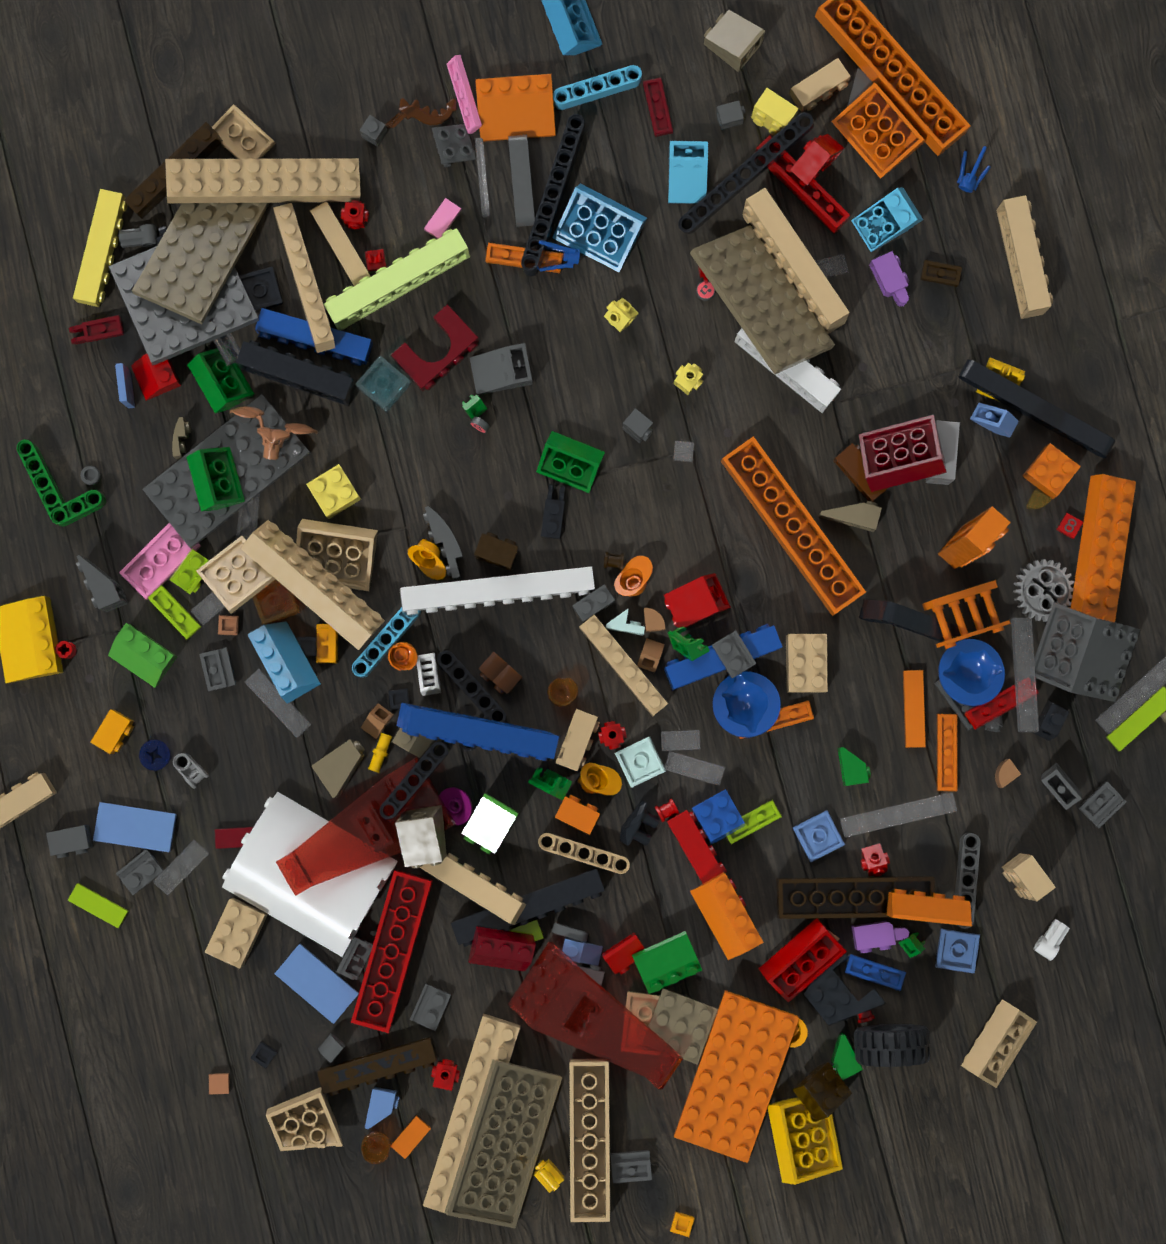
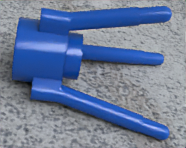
M986 146L982 148L971 174L966 173L965 176L967 151L963 152L960 175L957 181L959 183L958 187L961 190L972 193L973 190L977 189L979 183L989 171L990 166L988 165L976 180L975 173L984 156Z
M542 240L539 241V244L547 246V249L563 253V261H566L565 264L542 267L539 269L540 271L573 268V264L579 263L580 249L568 248Z

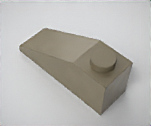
M867 501L866 503L821 511L818 517L874 532L877 528L882 508L877 507L878 504L875 502Z

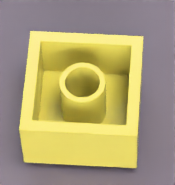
M766 88L755 104L751 118L756 125L769 129V133L775 136L796 118L799 108L769 88Z
M339 464L306 484L328 519L361 500Z

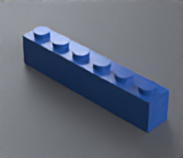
M261 308L259 321L255 328L259 337L270 340L272 337L278 339L277 342L288 345V343L296 344L295 347L302 350L307 348L313 349L314 353L319 355L327 353L337 360L343 361V358H345L354 365H367L373 345L371 339L331 328L335 348L317 353L306 320Z

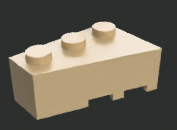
M576 709L556 764L578 771L579 768L582 769L586 758L583 757L585 750L589 751L593 742L590 739L592 732H597L600 724L597 721L598 717Z

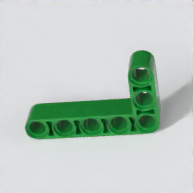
M25 439L17 444V452L52 522L59 526H67L105 506L106 498L97 490H90L65 503L37 445ZM27 445H31V451L25 454L24 448ZM39 462V468L33 471V464ZM48 479L47 486L42 488L41 481ZM55 495L57 498L56 502L50 505L49 499ZM99 495L98 503L92 504L93 496ZM82 504V510L76 513L74 510L75 506ZM64 512L65 518L59 522L57 519L58 514Z

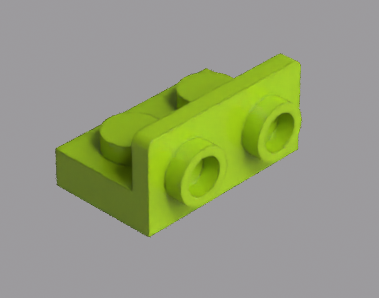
M191 549L169 580L188 594L195 593L200 588V581L202 579L196 570L209 560Z

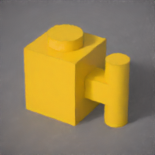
M550 1159L546 1162L542 1160L535 1166L534 1176L549 1193L558 1189L559 1184L564 1181V1175Z

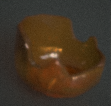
M569 677L557 678L548 687V698L556 706H569L577 698V684Z
M377 1131L370 1132L364 1137L361 1144V1153L365 1161L371 1164H380L388 1158L391 1148L388 1136Z

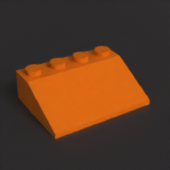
M551 74L476 79L478 114L482 124L479 128L481 142L508 140V136L527 135V138L556 136Z
M873 83L831 121L880 179L925 142L923 137L876 83Z

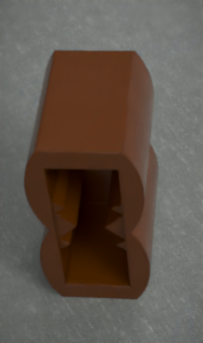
M495 652L479 667L481 671L479 675L487 682L492 680L496 684L494 688L500 694L505 692L508 695L523 679L518 672Z

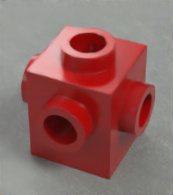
M351 200L350 202H345V208L341 209V219L344 220L346 227L350 229L365 228V221L368 222L369 210H366L365 204H362L361 201Z
M615 721L604 723L601 732H598L600 744L604 743L605 747L609 746V749L621 747L620 743H624L623 739L627 738L625 728L620 727V723L616 724ZM611 731H614L616 733V737L614 739H611L609 737V733Z
M880 843L861 849V866L863 871L867 870L869 877H878L887 872V864H890L887 852L883 853Z
M443 1059V1061L438 1062L437 1066L433 1065L431 1077H434L433 1087L452 1091L454 1082H458L460 1071L457 1070L458 1065L454 1064V1061ZM443 1072H447L449 1075L445 1076Z

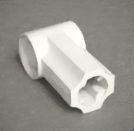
M1054 919L1045 935L1041 936L1036 942L1034 951L1050 961L1053 960L1060 949V943L1070 928Z

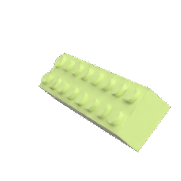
M457 228L454 230L449 229L439 239L429 240L423 248L413 249L409 252V256L394 260L392 262L393 265L388 268L382 267L372 277L367 276L361 279L358 285L354 287L349 286L342 291V294L329 297L323 305L336 328L341 331L470 258L468 247Z

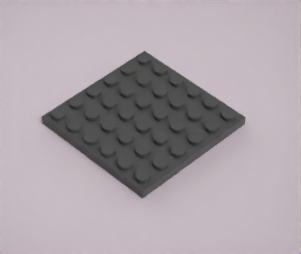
M156 247L109 266L152 365H156L259 321L235 266L203 324L133 294L132 289Z

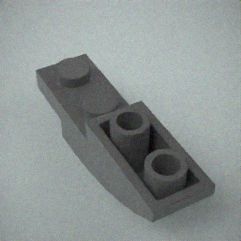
M427 506L423 516L425 523L430 524L431 531H428L430 541L435 542L437 546L443 544L444 547H441L443 559L447 558L449 565L446 566L448 577L452 576L453 580L461 579L456 560L462 559L463 555L457 540L445 521L433 509Z

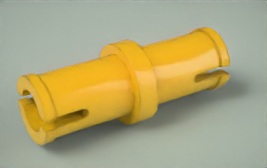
M384 733L380 734L376 749L372 751L374 754L368 767L369 770L380 773L384 758L388 755L386 752L392 736Z

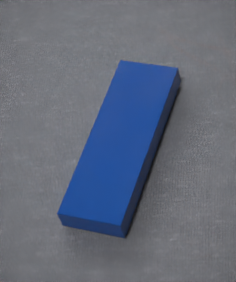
M852 954L849 955L844 973L901 991L906 975L904 971Z

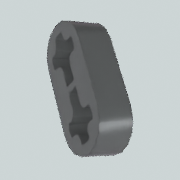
M554 922L551 931L587 943L589 933L556 922Z

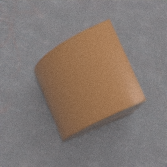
M644 608L645 632L665 631V623L662 616L653 609Z
M646 638L637 667L655 672L665 644Z
M377 704L367 716L361 729L377 739L394 714L380 704Z
M1005 759L999 764L995 773V781L998 788L1005 787L1019 777L1021 773L1010 759Z

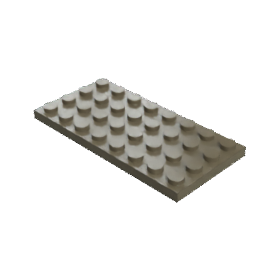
M182 203L133 287V294L203 324L269 203Z
M751 225L692 249L690 252L691 256L774 375L834 347L835 344L813 312L808 310V305L803 298L798 296L793 284L788 282L786 274L776 265L774 257L767 252L761 239L757 238Z
M492 1060L447 1202L445 1214L516 1228L561 1084L562 1077L560 1075Z

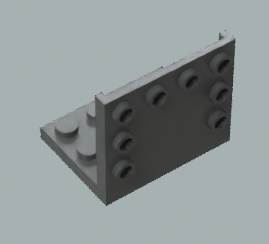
M1053 603L1029 675L1071 693L1115 702L1132 657L1135 643L1138 640L1140 629L1096 618L1064 605Z

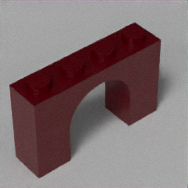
M448 304L433 317L434 321L451 340L450 350L442 360L426 362L420 359L406 343H403L391 354L392 359L422 392L425 389L430 390L436 384L435 380L446 376L453 364H459L464 359V354L468 351L472 352L478 346V337Z

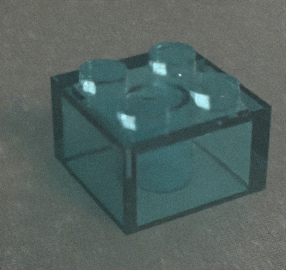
M379 356L355 385L387 413L411 383L408 378L382 356Z

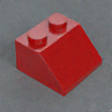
M145 354L131 365L146 401L181 386L170 359L152 365L148 354Z
M634 932L603 952L602 955L615 974L619 972L622 975L630 969L629 965L635 962L632 955L644 950L645 947Z

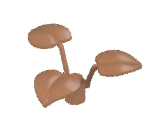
M243 406L230 410V413L238 416L257 418L259 420L260 428H257V432L262 436V445H264L263 457L266 459L277 460L279 458V450L283 447L284 440L290 437L289 433L291 432L294 434H318L317 430L301 423L285 424V431L266 428L262 418L264 411L255 407Z

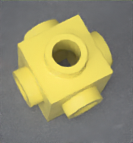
M621 298L617 302L614 300L608 305V312L604 317L621 332L632 323L639 313L628 301Z
M688 363L686 366L682 365L676 372L677 378L674 380V385L689 395L693 389L697 390L703 383V380H701L703 377L702 369L696 364L691 365Z

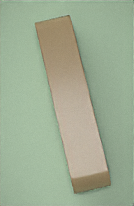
M327 201L310 210L352 284L356 286L364 277H371Z
M544 833L538 840L540 848L545 851L618 874L626 873L630 867L628 859L624 856L558 835ZM543 837H551L553 844L550 847L543 846L541 842ZM563 842H568L571 845V850L568 853H563L560 850V845ZM581 848H587L590 852L589 856L585 859L580 858L578 854ZM606 854L608 856L607 863L599 864L597 862L598 855ZM620 859L626 861V868L624 870H618L615 866V863Z

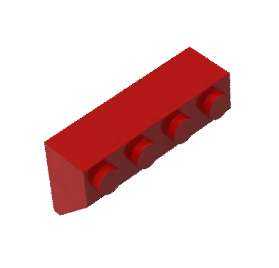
M816 918L765 962L759 970L772 987L787 1002H790L847 951L819 919Z

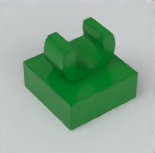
M470 395L471 400L467 403L462 402V408L471 419L479 417L487 410V407L477 395Z
M918 932L898 942L910 958L925 950L923 947L925 941L920 942L916 938L919 935Z

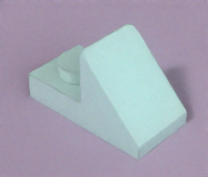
M628 609L606 624L607 630L644 635L645 627L641 626L640 622L630 621V624H626Z

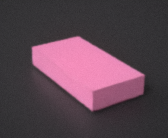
M445 198L424 230L439 239L449 229L461 212V208Z

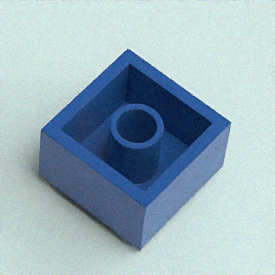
M726 789L692 808L711 845L745 826L744 820Z

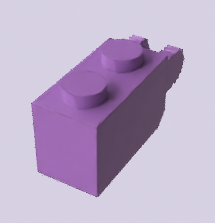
M893 251L872 260L869 266L882 294L886 297L893 296L897 306L904 307L907 301H909L906 291L909 279L906 273L901 271V262L898 256H894Z
M887 921L851 926L855 949L860 950L861 953L872 952V948L877 947L880 950L891 949V945H896V940H903V938L909 937L910 933L907 928L903 926L893 927Z

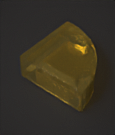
M1034 490L1026 508L1040 509L1046 506L1052 498Z

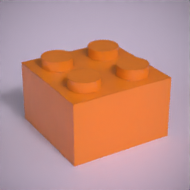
M1049 443L1026 470L1023 477L1051 499H1054L1081 466Z
M571 794L569 798L565 796L555 818L590 835L600 815L597 812L598 808L589 803L587 806L580 804L581 799Z

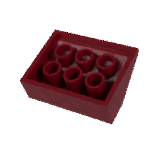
M934 415L859 434L865 478L871 492L947 473Z

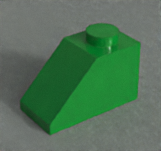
M844 747L837 748L843 786L869 783L868 778H871L870 768L866 767V763Z
M843 1032L840 1033L831 1062L834 1070L844 1080L860 1072L863 1068L855 1060V1053Z

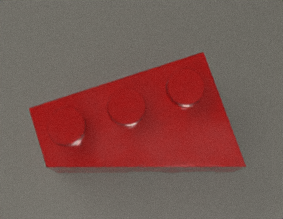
M829 134L820 135L818 138L815 137L805 145L803 149L806 151L790 171L808 185L813 178L819 175V170L823 172L836 160L844 150V147Z

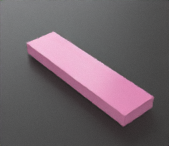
M455 55L447 63V67L467 133L472 134L482 124L461 55Z

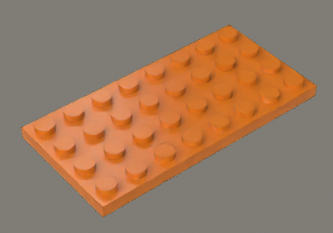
M725 990L676 1127L674 1138L748 1163L799 1016Z

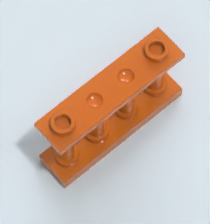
M996 580L922 604L924 611L932 609L935 612L945 641L936 644L937 648L945 646V649L957 646V641L990 630L996 633L1004 630L1003 626L1010 624L1009 620L1000 623L990 595L992 594L991 590L998 587ZM980 594L984 598L993 626L984 628L975 602V595ZM964 599L968 603L977 631L968 633L958 605L960 604L959 600ZM946 604L952 608L961 635L953 639L942 610L944 609L943 605Z

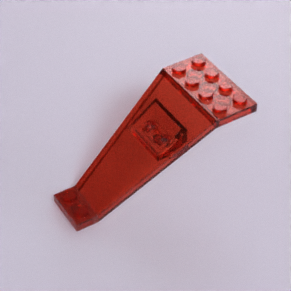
M418 758L411 760L383 777L293 852L276 861L295 896L314 885L401 853L395 822L405 810L442 805L444 831L456 825L429 778L395 818L385 819L380 815L381 805L419 761ZM417 775L410 777L411 785L417 786L419 784V777ZM399 790L397 798L404 801L407 798V793L404 790ZM392 805L385 807L386 815H393L394 807ZM365 817L370 819L369 823L365 822ZM375 834L379 835V840L375 839Z
M553 942L547 944L508 1003L533 1030L646 1077L658 1090L664 1088L683 1060V1057L579 968Z

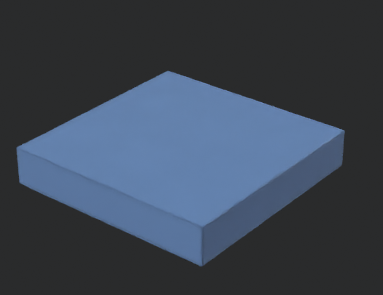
M123 363L116 364L119 401L127 408H135L131 370Z
M827 810L793 827L810 862L845 845Z
M940 929L935 967L975 973L980 935Z

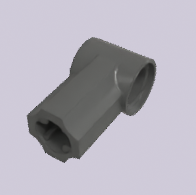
M154 224L142 225L136 229L119 230V240L122 248L158 246L156 240L158 238L157 226Z

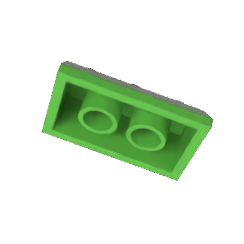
M125 623L108 654L109 657L154 688L158 686L178 657L129 623Z

